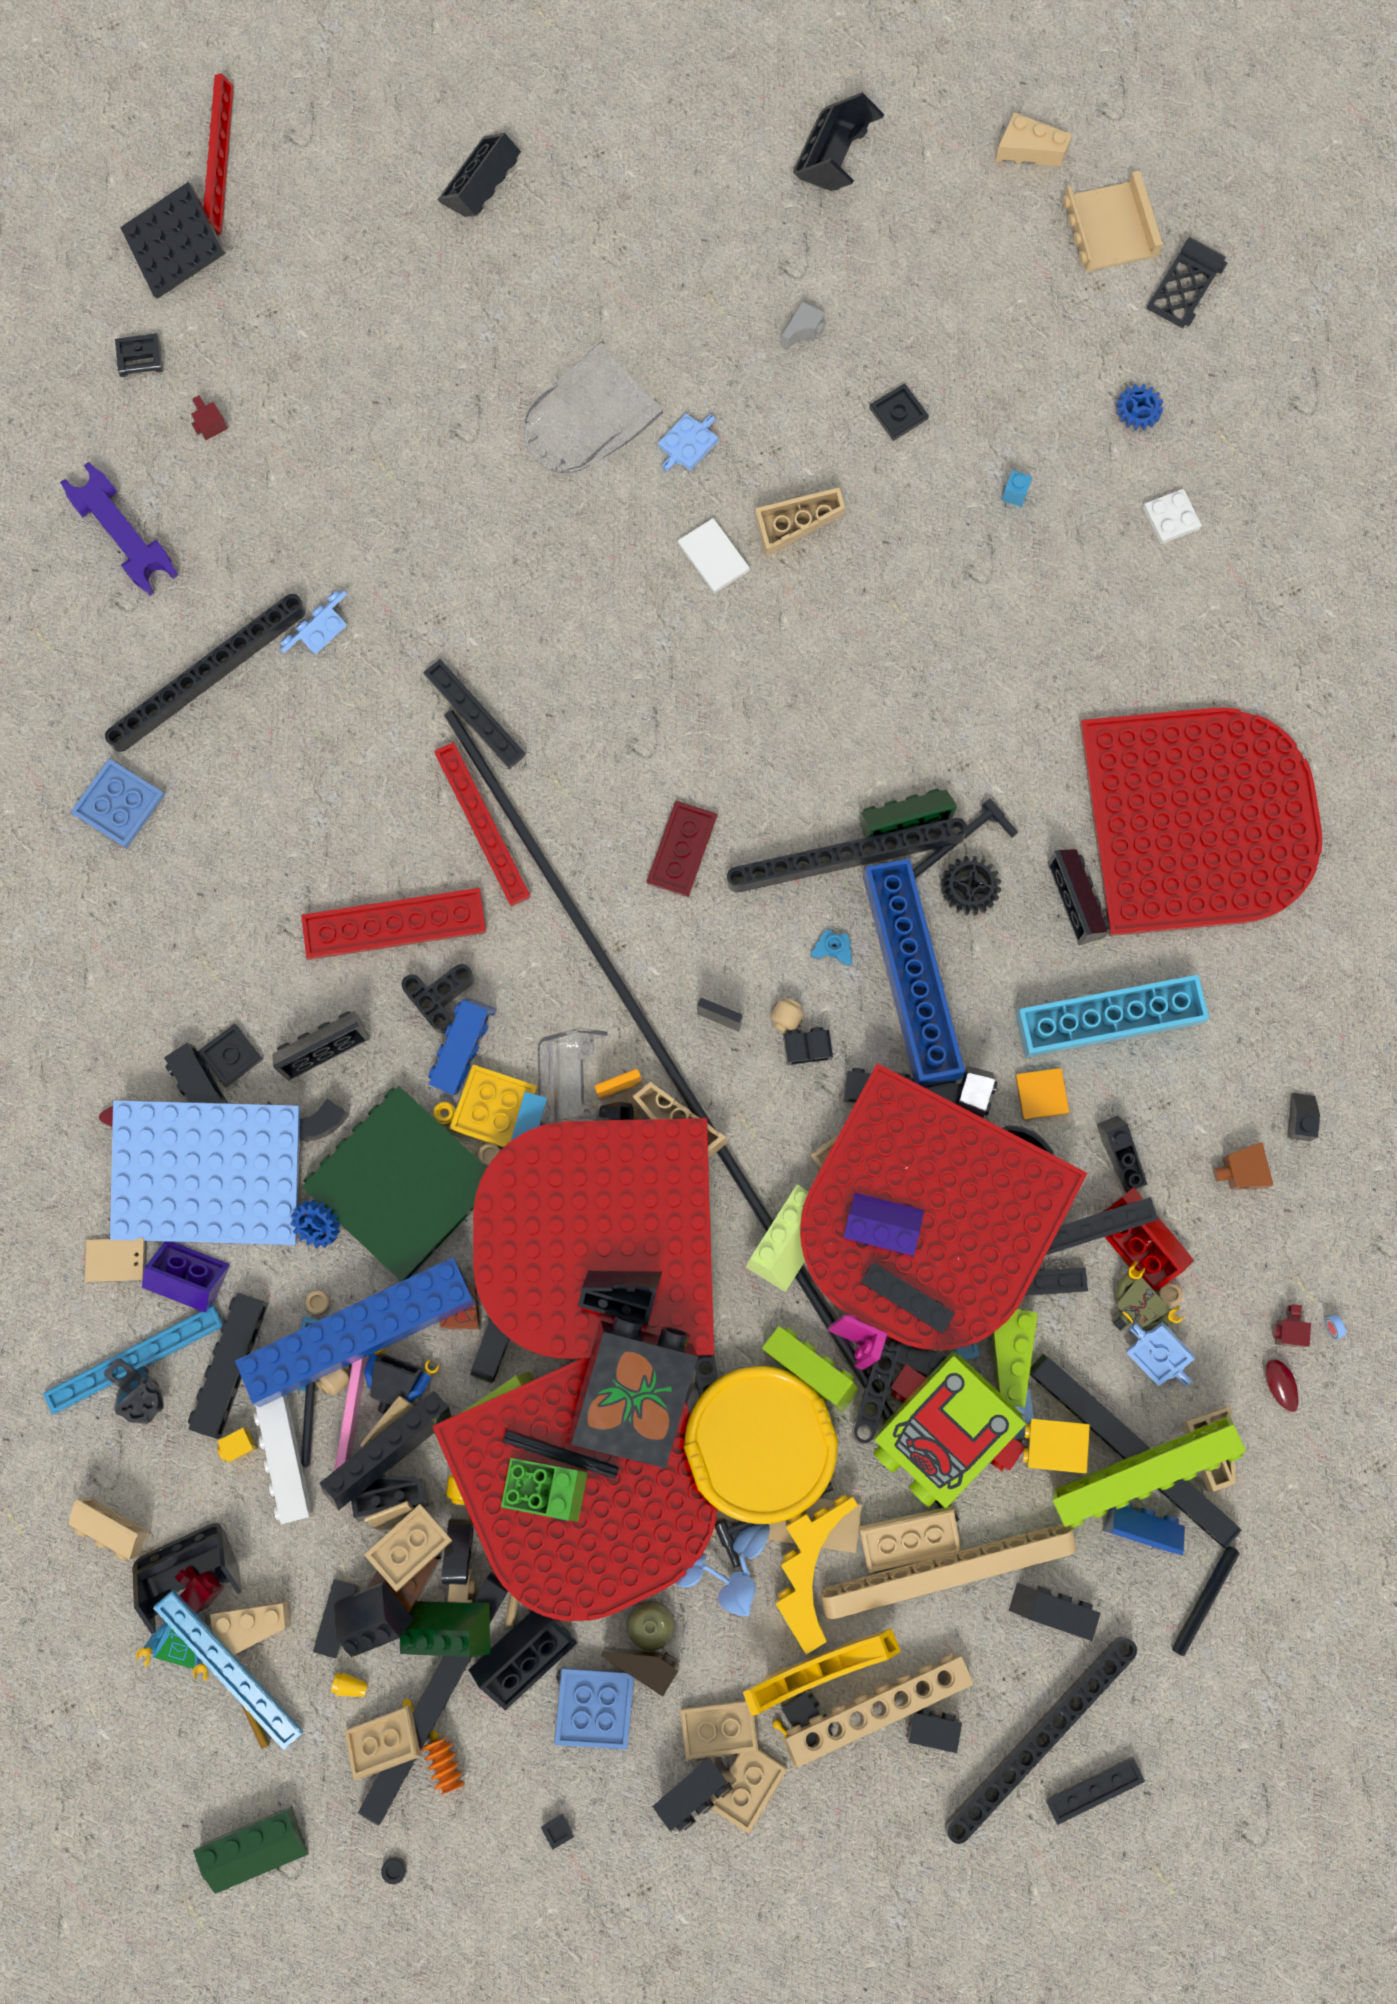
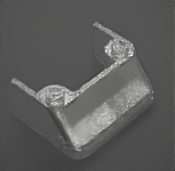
M575 1028L543 1037L539 1041L537 1049L538 1096L547 1098L540 1126L566 1121L609 1120V1118L596 1117L593 1106L584 1104L583 1060L589 1059L594 1053V1039L608 1036V1031Z

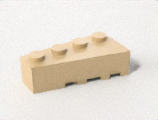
M840 487L755 508L754 517L765 557L842 517L845 505Z
M651 1082L633 1096L636 1103L650 1119L699 1118ZM707 1123L709 1159L729 1142L726 1136L716 1131Z

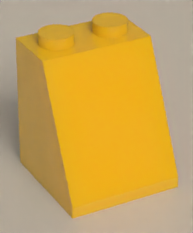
M1030 1419L1029 1424L1026 1423L1024 1429V1438H1028V1448H1023V1462L1027 1463L1026 1468L1087 1474L1090 1424Z

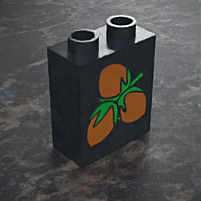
M615 1315L613 1324L600 1321L569 1430L571 1445L666 1468L698 1355L694 1345L688 1343L690 1334L672 1327H662L659 1336L641 1331L643 1322L626 1315Z

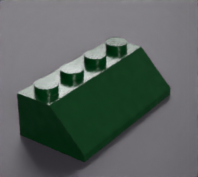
M933 789L923 796H918V794L911 795L905 801L897 802V800L885 803L883 807H867L860 813L859 821L866 838L952 819L957 806L947 789L941 791L940 789Z
M418 1601L410 1612L413 1620L400 1637V1654L474 1657L490 1654V1603Z
M292 1806L200 1844L193 1850L200 1873L215 1894L309 1854Z

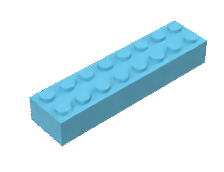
M1199 975L1021 1008L1015 1014L1025 1058L1200 1025L1209 1019Z

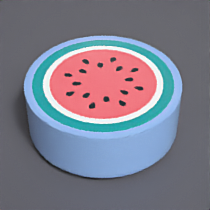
M1333 1314L1325 1318L1327 1330L1334 1339L1345 1336L1346 1328L1339 1316Z

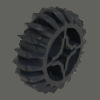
M964 856L963 862L958 858L955 860V865L951 863L948 865L949 871L945 870L943 872L945 878L941 879L940 884L944 885V887L940 891L941 893H948L944 896L943 900H951L949 908H953L956 905V913H960L961 909H964L965 916H968L970 910H972L973 915L977 916L979 910L982 913H986V906L992 908L994 906L993 901H998L999 896L997 894L1001 892V888L997 885L1001 883V879L995 878L998 875V871H990L993 867L992 864H989L987 867L984 865L986 862L985 858L979 863L977 862V856H973L972 861H969L968 856ZM970 870L968 877L959 878V880L953 879L960 872ZM977 872L986 879L987 884L978 879ZM971 878H972V882H971V883H972V886H973L974 888L972 889V891H971V893H970V889H969L968 883L970 882V880H971ZM954 887L956 888V890L963 892L965 899H962L957 895V893L954 890ZM988 893L985 898L972 902L975 894Z

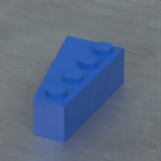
M463 999L462 1002H458L454 1010L455 1020L453 1024H449L445 1036H447L445 1045L442 1044L437 1052V1057H439L437 1065H433L429 1072L428 1078L431 1079L429 1085L452 1095L459 1094L471 1067L468 1061L469 1059L473 1060L480 1048L477 1041L486 1034L489 1028L486 1021L489 1015H495L496 1008L474 999Z

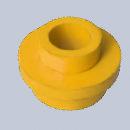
M440 1102L433 1109V1117L440 1124H449L453 1120L456 1109L449 1102ZM445 1109L448 1110V1111H449L448 1116H447V1117H442V1116H441L442 1110H445Z

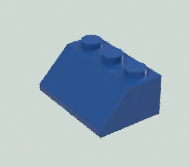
M1130 1503L1119 1509L1112 1507L1108 1510L1103 1531L1183 1556L1185 1526L1178 1524L1179 1519L1164 1515V1519L1155 1517V1511L1142 1507L1139 1512L1131 1509L1132 1504Z

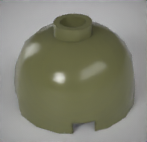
M648 1600L639 1603L632 1609L627 1620L628 1635L635 1646L643 1650L655 1651L663 1648L670 1642L674 1633L675 1621L672 1612L666 1605Z

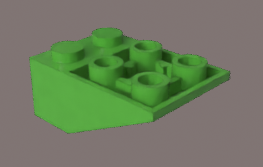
M510 1458L501 1507L568 1521H579L588 1472Z

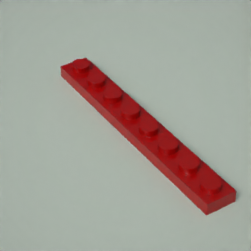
M222 73L214 76L204 210L217 235L222 234L234 85Z
M452 742L435 750V756L510 907L531 898L455 743Z

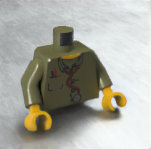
M1133 1262L1129 1271L1118 1281L1114 1297L1116 1300L1115 1305L1121 1313L1111 1322L1120 1331L1130 1323L1134 1324L1135 1322L1144 1331L1152 1330L1161 1322L1166 1326L1180 1323L1186 1317V1315L1182 1317L1176 1315V1311L1181 1307L1176 1306L1171 1310L1142 1278L1145 1268L1142 1271H1137L1134 1267L1138 1262Z

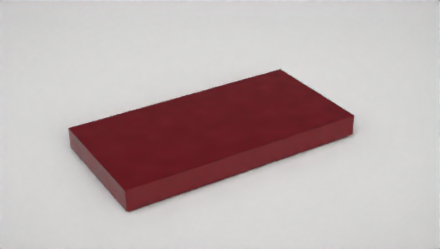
M675 801L650 870L647 884L689 898L718 814Z

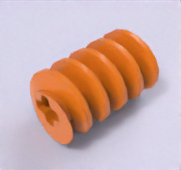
M449 1736L434 1740L421 1748L422 1751H430V1754L424 1759L425 1761H433L427 1769L436 1770V1773L430 1778L431 1780H439V1783L433 1788L434 1790H442L441 1794L465 1785L464 1780H457L462 1775V1771L454 1770L459 1765V1762L451 1761L456 1756V1752L448 1751L453 1746V1742L445 1741Z

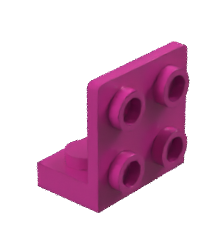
M844 1315L829 1325V1332L859 1344L854 1354V1358H856L854 1367L863 1370L880 1360L887 1333L860 1322L853 1315Z

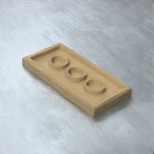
M819 1498L806 1510L810 1519L814 1518L813 1513L820 1508L826 1507L828 1509L835 1505L834 1500ZM858 1504L857 1507L837 1523L830 1531L821 1548L856 1553L862 1504ZM788 1520L769 1524L770 1532L767 1540L796 1544L786 1528Z
M952 1506L859 1526L868 1573L913 1564L961 1551L955 1513Z

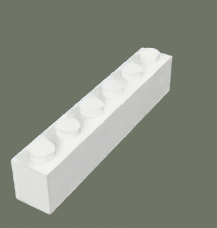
M285 1395L262 1407L256 1406L257 1412H254L255 1423L257 1426H260L262 1434L259 1436V1443L261 1449H265L267 1459H264L265 1470L267 1473H270L272 1481L269 1483V1490L271 1496H275L277 1505L274 1506V1514L276 1520H280V1524L313 1516L288 1396Z

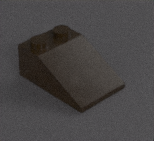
M606 1646L601 1654L602 1657L662 1697L679 1671L678 1659L668 1652H665L663 1655L660 1652Z

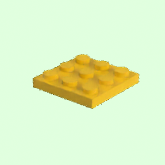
M472 1065L449 1129L504 1148L511 1141L524 1093L528 1092L536 1095L538 1086Z

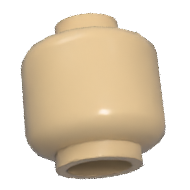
M789 998L779 1000L770 1015V1019L775 1023L773 1027L782 1033H785L786 1030H796L804 1016L801 1010L802 1006Z
M348 1366L343 1367L316 1380L315 1383L325 1395H337L349 1384V1373L351 1370Z

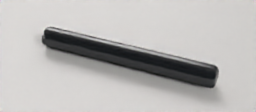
M506 1430L503 1436L504 1443L612 1479L617 1477L619 1471L618 1466L510 1430Z
M1229 1546L1225 1549L1172 1647V1650L1180 1656H1185L1240 1555V1552L1234 1547Z

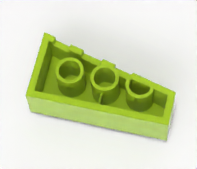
M1017 1309L1010 1319L992 1333L990 1337L995 1371V1387L1012 1405L1022 1409L1026 1403L1038 1313Z
M778 1326L762 1347L763 1351L789 1372H793L809 1384L826 1401L830 1400L836 1406V1409L843 1413L859 1392V1389L852 1381L854 1377L844 1369L841 1372L833 1367L835 1363L824 1355L822 1358L815 1353L817 1349L807 1341L803 1344L796 1339L798 1335L787 1327L784 1330Z

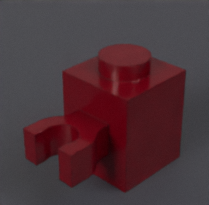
M200 395L192 399L197 411L191 413L195 421L191 425L197 435L202 434L206 441L228 429L214 402L205 406Z
M1288 1305V1320H1278L1274 1324L1272 1336L1275 1339V1344L1301 1348L1310 1347L1311 1323L1300 1322L1302 1305Z
M188 1566L185 1571L180 1570L175 1576L179 1583L186 1586L180 1597L196 1614L208 1608L224 1588L209 1571L197 1576L191 1566Z

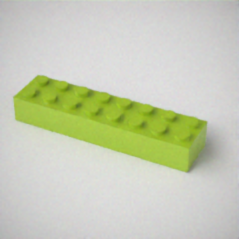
M1229 1415L1053 1489L1052 1500L1064 1526L1071 1525V1527H1077L1085 1522L1084 1519L1088 1517H1101L1107 1513V1509L1125 1507L1129 1504V1500L1136 1497L1138 1499L1147 1498L1152 1494L1151 1491L1158 1488H1161V1490L1168 1489L1175 1485V1481L1182 1478L1184 1481L1190 1480L1197 1476V1472L1204 1469L1206 1471L1214 1470L1220 1466L1219 1463L1225 1460H1229V1462L1236 1461L1243 1457L1242 1453H1245L1246 1449Z

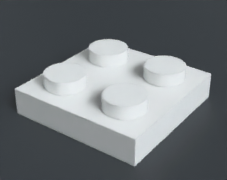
M1184 489L1147 502L1143 506L1160 545L1200 530L1202 526Z

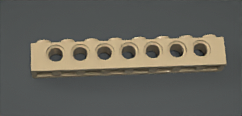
M953 1653L945 1655L939 1659L941 1663L934 1666L931 1663L918 1668L919 1673L910 1676V1673L900 1676L896 1679L898 1683L892 1686L888 1684L881 1685L874 1689L875 1694L868 1697L866 1694H862L854 1698V1703L847 1707L844 1704L831 1709L832 1714L823 1717L820 1714L809 1719L810 1724L802 1728L800 1725L786 1730L787 1735L783 1736L782 1739L793 1766H803L974 1685L962 1656H953ZM944 1671L947 1675V1680L941 1685L938 1682V1674ZM919 1681H923L925 1684V1691L921 1695L916 1691V1685ZM898 1691H901L904 1695V1700L900 1705H897L894 1701V1696ZM877 1701L882 1705V1711L879 1715H875L872 1711V1706ZM857 1711L860 1714V1722L853 1726L850 1717L853 1712ZM832 1722H836L839 1728L834 1736H831L828 1732V1727ZM814 1732L817 1738L816 1743L813 1746H808L806 1736Z

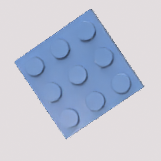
M109 758L70 813L127 849L165 797V794Z
M561 1667L554 1745L627 1750L634 1677L623 1671Z

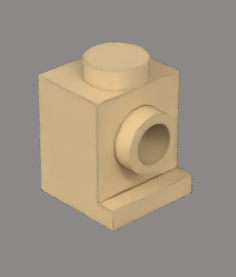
M469 1568L467 1585H449L448 1602H474L475 1598H470V1594L475 1593L476 1579H472V1569Z

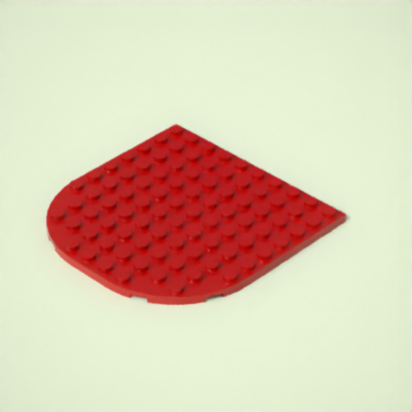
M1225 707L1081 720V734L1106 914L1109 923V936L1256 922L1281 912L1306 890L1317 871L1319 857L1322 852V827L1310 766L1306 758H1303L1301 752L1296 747V742L1283 729L1258 714L1252 715L1242 712L1241 709Z
M877 1063L806 1197L800 1227L803 1256L814 1282L822 1293L839 1309L857 1317L859 1321L887 1333V1336L916 1348L950 1350L966 1347L990 1336L1005 1324L1017 1310L1088 1173ZM855 1193L924 1210L914 1256L844 1239ZM873 1262L955 1313L943 1334L861 1283Z
M707 1118L555 1122L533 1128L519 1135L499 1151L485 1170L476 1192L473 1211V1267L476 1289L481 1303L493 1323L503 1334L522 1348L542 1356L557 1359H590L600 1321L613 1324L615 1317L578 1307L581 1289L588 1271L662 1272L648 1325H643L641 1331L660 1336L662 1327L676 1328L690 1334L688 1343L694 1345L698 1356L714 1355Z
M590 1359L574 1361L432 1426L486 1557L498 1580L524 1606L543 1616L563 1621H590L610 1616L676 1583L687 1573L686 1570L699 1560L706 1549L713 1533L718 1510L698 1491L683 1447L685 1446V1432L690 1416L686 1403L683 1407L666 1468L571 1445L569 1430ZM506 1430H510L618 1466L619 1471L617 1477L612 1479L504 1443L503 1436ZM510 1458L588 1472L579 1521H568L501 1507Z

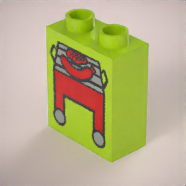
M953 1350L876 1431L874 1441L879 1446L873 1454L893 1473L902 1466L915 1479L909 1485L910 1490L925 1505L930 1507L937 1500L947 1508L1026 1425L1025 1416Z

